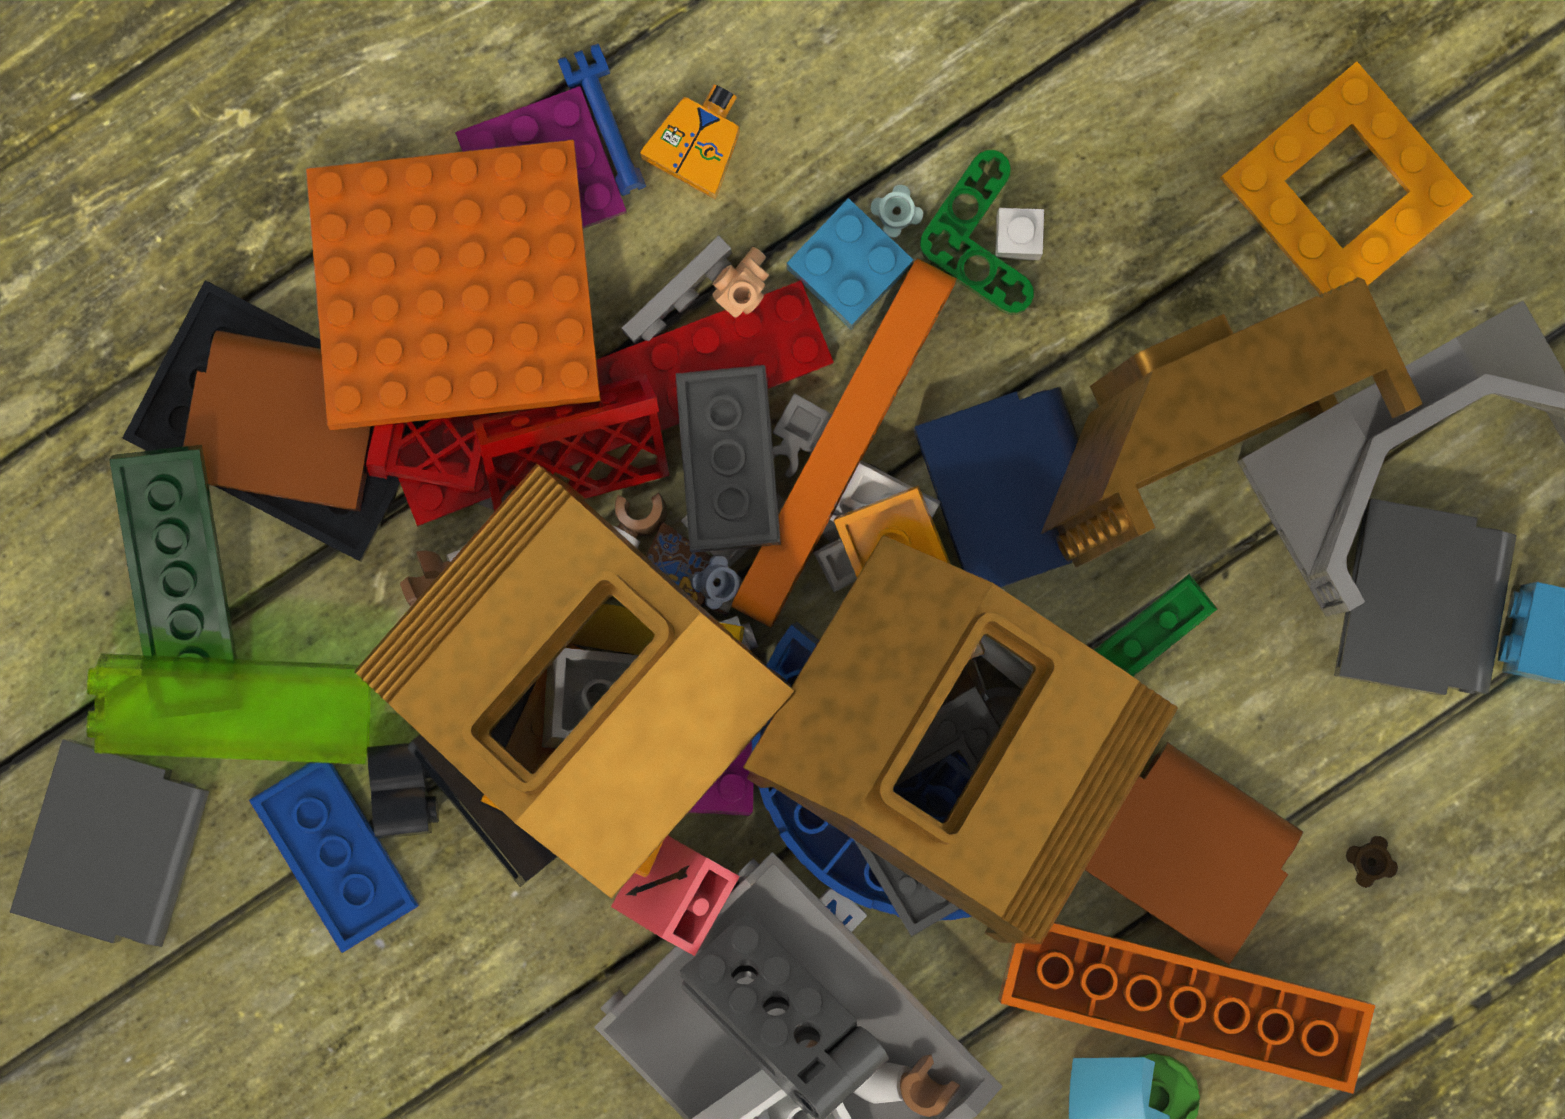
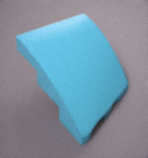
M1145 1057L1073 1058L1069 1093V1119H1170V1115L1148 1106L1155 1062Z

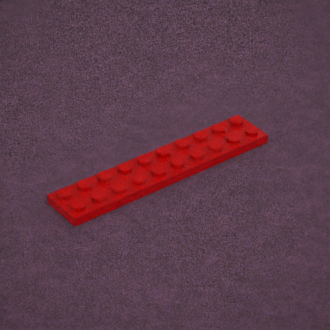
M801 280L764 294L761 302L749 314L742 312L735 318L725 309L656 336L650 341H643L596 360L599 386L643 374L647 375L657 398L659 409L657 414L661 431L680 424L676 386L677 373L765 365L768 389H771L834 363ZM503 412L491 413V416ZM477 415L449 418L461 438L474 430L472 421L479 419ZM643 416L629 420L622 429L638 436L648 423V418ZM441 423L422 436L434 455L456 442L444 423ZM599 428L585 432L579 441L595 448L606 431ZM410 432V433H408V434H405V435L403 436V438H405L406 436H408V435L411 434L412 432ZM616 437L604 453L631 443ZM475 439L466 444L471 452L473 451ZM415 440L400 450L397 465L415 468L428 460L429 457L419 442ZM555 440L541 444L536 453L552 459L563 443ZM461 448L440 461L447 474L467 478L470 460ZM572 449L562 462V465L569 468L580 464L586 460L588 455ZM511 452L493 457V465L508 471L519 455ZM482 459L475 491L398 477L417 527L491 498ZM529 460L518 476L524 479L536 463ZM434 465L427 469L428 471L439 472ZM497 478L498 484L500 483V481H501L502 479ZM512 484L506 492L515 489L517 486Z

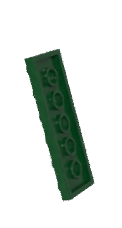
M202 445L112 455L109 461L153 717L242 707L244 697Z

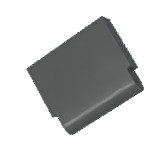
M1369 499L1361 519L1351 576L1365 603L1351 611L1345 612L1334 676L1434 695H1446L1448 688L1470 694H1489L1517 535L1498 529L1476 527L1477 517Z
M62 739L10 913L110 943L120 942L121 938L125 937L138 943L163 947L210 791L186 781L171 779L172 769L75 740Z

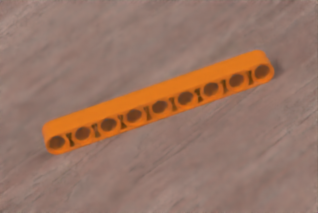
M918 258L915 260L779 513L781 545L761 547L732 602V608L770 628L773 626L843 496L857 466L865 455L943 309L957 278Z

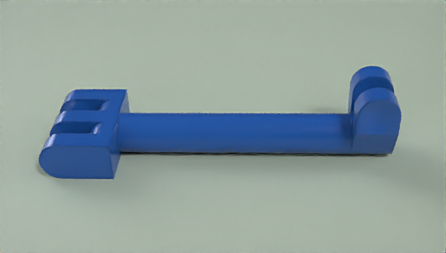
M599 43L590 46L592 57L596 63L588 65L582 50L574 53L580 68L572 72L570 62L566 56L557 60L569 90L581 85L584 89L618 173L615 180L623 197L630 194V190L635 188L640 190L647 186L640 168L634 167L598 79L611 73Z

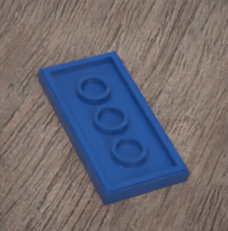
M327 753L249 800L341 953L420 906L380 839L375 837L374 829Z

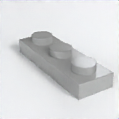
M717 236L622 327L623 333L635 345L642 339L650 341L658 336L667 326L662 320L674 308L679 313L685 310L699 295L694 290L707 277L712 282L715 281L717 276L727 266L731 265L727 260L732 254L730 246L720 236Z

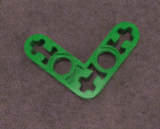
M985 150L973 159L924 230L920 239V250L928 262L941 271L957 278V282L1001 312L1008 315H1018L1029 308L1034 298V289L1031 282L1020 272L969 238L1006 185L1011 172L1008 158L1003 153L996 150ZM995 160L1000 164L998 172L1002 177L999 180L994 177L989 179L983 191L991 193L988 199H985L977 189L964 184L970 179L976 185L983 173L979 164L983 162L989 165ZM962 195L973 197L978 205L977 214L968 220L958 218L952 210L954 200ZM942 233L949 236L947 244L957 252L961 244L969 248L960 257L956 269L948 265L954 257L946 251H940L938 255L931 252L932 243L928 240L931 235L940 237ZM972 257L985 259L990 267L989 275L982 281L970 280L964 272V264L968 259ZM997 269L1006 273L1000 279V282L1011 288L1016 283L1023 287L1021 295L1025 298L1023 303L1014 301L1011 306L1004 302L1006 293L997 286H995L993 294L984 290L993 282Z

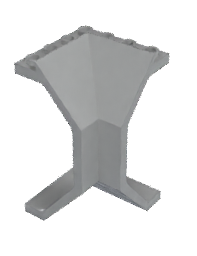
M1524 301L1517 303L1405 366L1420 396L1422 405L1392 419L1376 383L1237 461L1325 617L1351 611L1365 603L1364 598L1348 572L1346 560L1382 463L1390 449L1483 396L1490 394L1545 411L1565 444V372Z

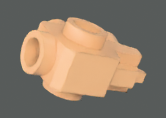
M755 247L750 249L736 268L732 265L727 266L713 283L717 288L712 294L714 299L735 318L742 312L745 314L752 312L764 297L761 291L765 286L764 281L769 277V274L760 265L764 262L766 256Z

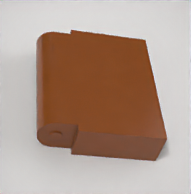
M216 331L210 348L206 373L197 371L183 447L202 445L208 485L360 512L368 472L366 462L374 426L329 430L327 426L321 349Z
M1166 742L1159 753L1152 759L1143 777L1139 776L1085 871L1224 963L1230 965L1288 876L1281 868L1295 850L1303 831Z

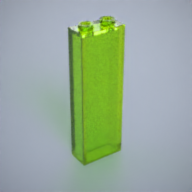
M101 653L95 668H89L87 694L95 695V711H88L87 737L94 738V753L366 765L368 759L367 747H369L371 687L354 672L359 666L356 664L242 659L225 660L220 658Z

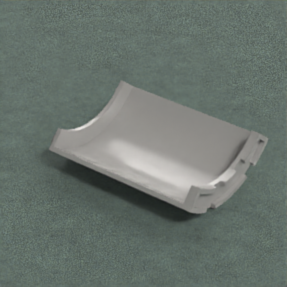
M773 852L760 864L752 858L737 873L740 876L738 879L739 884L731 891L696 955L747 911L857 1019V1026L865 1028L878 1040L889 1057L887 1062L905 1065L912 1069L921 1057L931 1054L934 1064L928 1070V1076L938 1084L946 1085L954 1081L961 1085L945 1109L937 1116L931 1117L914 1112L904 1101L874 1104L852 1093L843 1102L851 1119L975 1118L1003 1086ZM675 946L626 995L619 989L600 1008L606 1015L594 1028L683 1119H692L762 1069L682 989L684 979L680 976V969L695 956ZM741 978L737 981V983L749 984L753 982L754 979ZM776 1008L770 1010L767 1013L773 1016H779L784 1014L786 1011L783 1009ZM810 1040L801 1041L799 1045L806 1047Z

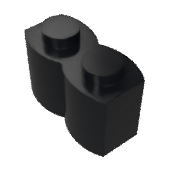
M410 743L367 747L375 837L378 839L432 833L431 823L439 822L437 796H429L428 778L431 777L424 770L422 763L407 748Z

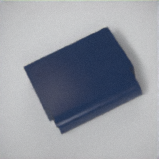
M1061 387L1047 391L1043 390L1019 400L1016 391L914 427L918 445L937 499L940 501L939 505L962 570L1002 588L1073 563L1072 560L1067 561L1063 557L1058 547L1056 537L1060 534L1056 527L1041 534L1079 440Z

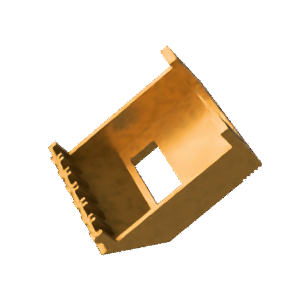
M1357 277L1353 281H1349L1335 289L1333 288L1327 293L1324 292L1320 296H1315L1234 334L1225 315L1222 314L1133 355L1090 385L1099 407L1089 413L1041 534L1056 527L1060 534L1056 537L1058 547L1067 561L1072 560L1075 568L1092 561L1156 528L1138 489L1305 412H1308L1312 419L1339 404L1334 395L1335 392L1370 376H1373L1392 419L1422 405L1420 396L1365 280Z
M536 464L354 672L515 824L612 899L795 691L791 688V684L780 674L767 667L588 505L580 493L557 476ZM614 596L654 633V638L541 767L532 774L492 737L491 732L609 597Z
M883 535L791 688L795 692L773 716L743 768L750 772L747 779L760 788L774 787L988 926L984 933L997 942L1042 944L1178 707L994 583ZM983 635H986L1033 667V672L944 823H941L893 791V787Z

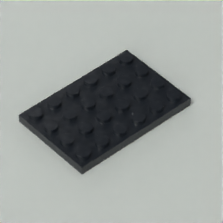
M205 280L122 439L145 451L183 447L197 371L206 373L210 348L216 331L321 349L320 339ZM431 420L413 421L412 423L416 429H419ZM407 425L404 435L411 432ZM367 472L360 512L215 487L362 562L401 484L398 477L388 475L387 479L369 476Z

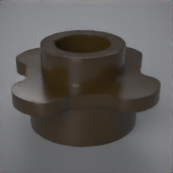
M1381 836L1372 837L1369 843L1360 847L1353 845L1346 852V860L1353 864L1357 873L1355 880L1361 887H1371L1375 880L1384 877L1392 878L1398 871L1397 863L1392 860L1387 850L1388 842ZM1371 857L1376 860L1374 866L1368 864V859Z

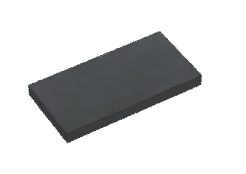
M765 365L677 373L676 386L691 553L781 545Z

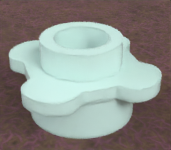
M905 185L895 186L893 191L884 198L877 197L871 203L872 214L879 216L884 224L883 231L892 238L898 237L901 230L908 225L919 224L923 218L922 209L914 205L910 197V189ZM899 207L901 213L894 215L892 212L893 208Z

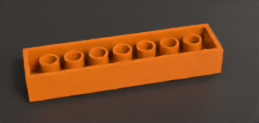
M1054 922L1042 944L1012 943L998 1001L1001 1004L1354 1094L1375 1005L1367 1001Z

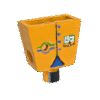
M715 84L703 105L684 97L645 144L640 152L642 160L716 200L740 134V127L726 119L737 97Z

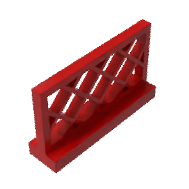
M643 374L599 386L600 401L507 411L473 420L472 424L479 444L494 512L502 504L501 498L512 484L518 486L523 480L518 475L529 460L545 467L544 469L553 475L556 472L571 479L568 484L585 499L670 476L657 414L659 412L657 398L647 375ZM643 416L648 418V423L638 436L622 429L629 420ZM599 428L606 431L595 448L579 441L585 432ZM616 437L631 443L620 460L604 453ZM555 440L563 443L552 459L536 453L541 444ZM572 449L588 455L577 471L562 465V462ZM641 449L654 454L657 463L639 469L630 465ZM511 452L519 455L508 471L493 465V457ZM598 460L613 467L606 478L594 480L587 477ZM497 478L502 479L499 484L497 482Z
M491 413L477 414V416L481 419L491 416ZM440 418L429 421L419 429H416L412 422L374 426L366 466L369 476L387 479L389 475L475 491L482 457L474 430L461 438L449 418ZM441 423H444L456 442L434 455L422 436ZM407 425L412 433L403 438ZM475 439L473 451L471 452L466 444ZM415 440L419 442L429 457L428 460L415 468L397 465L400 450ZM461 448L470 460L467 478L447 474L440 461ZM434 465L439 472L428 471L427 469Z

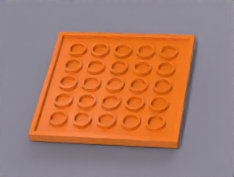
M574 140L306 169L327 426L329 430L600 401Z

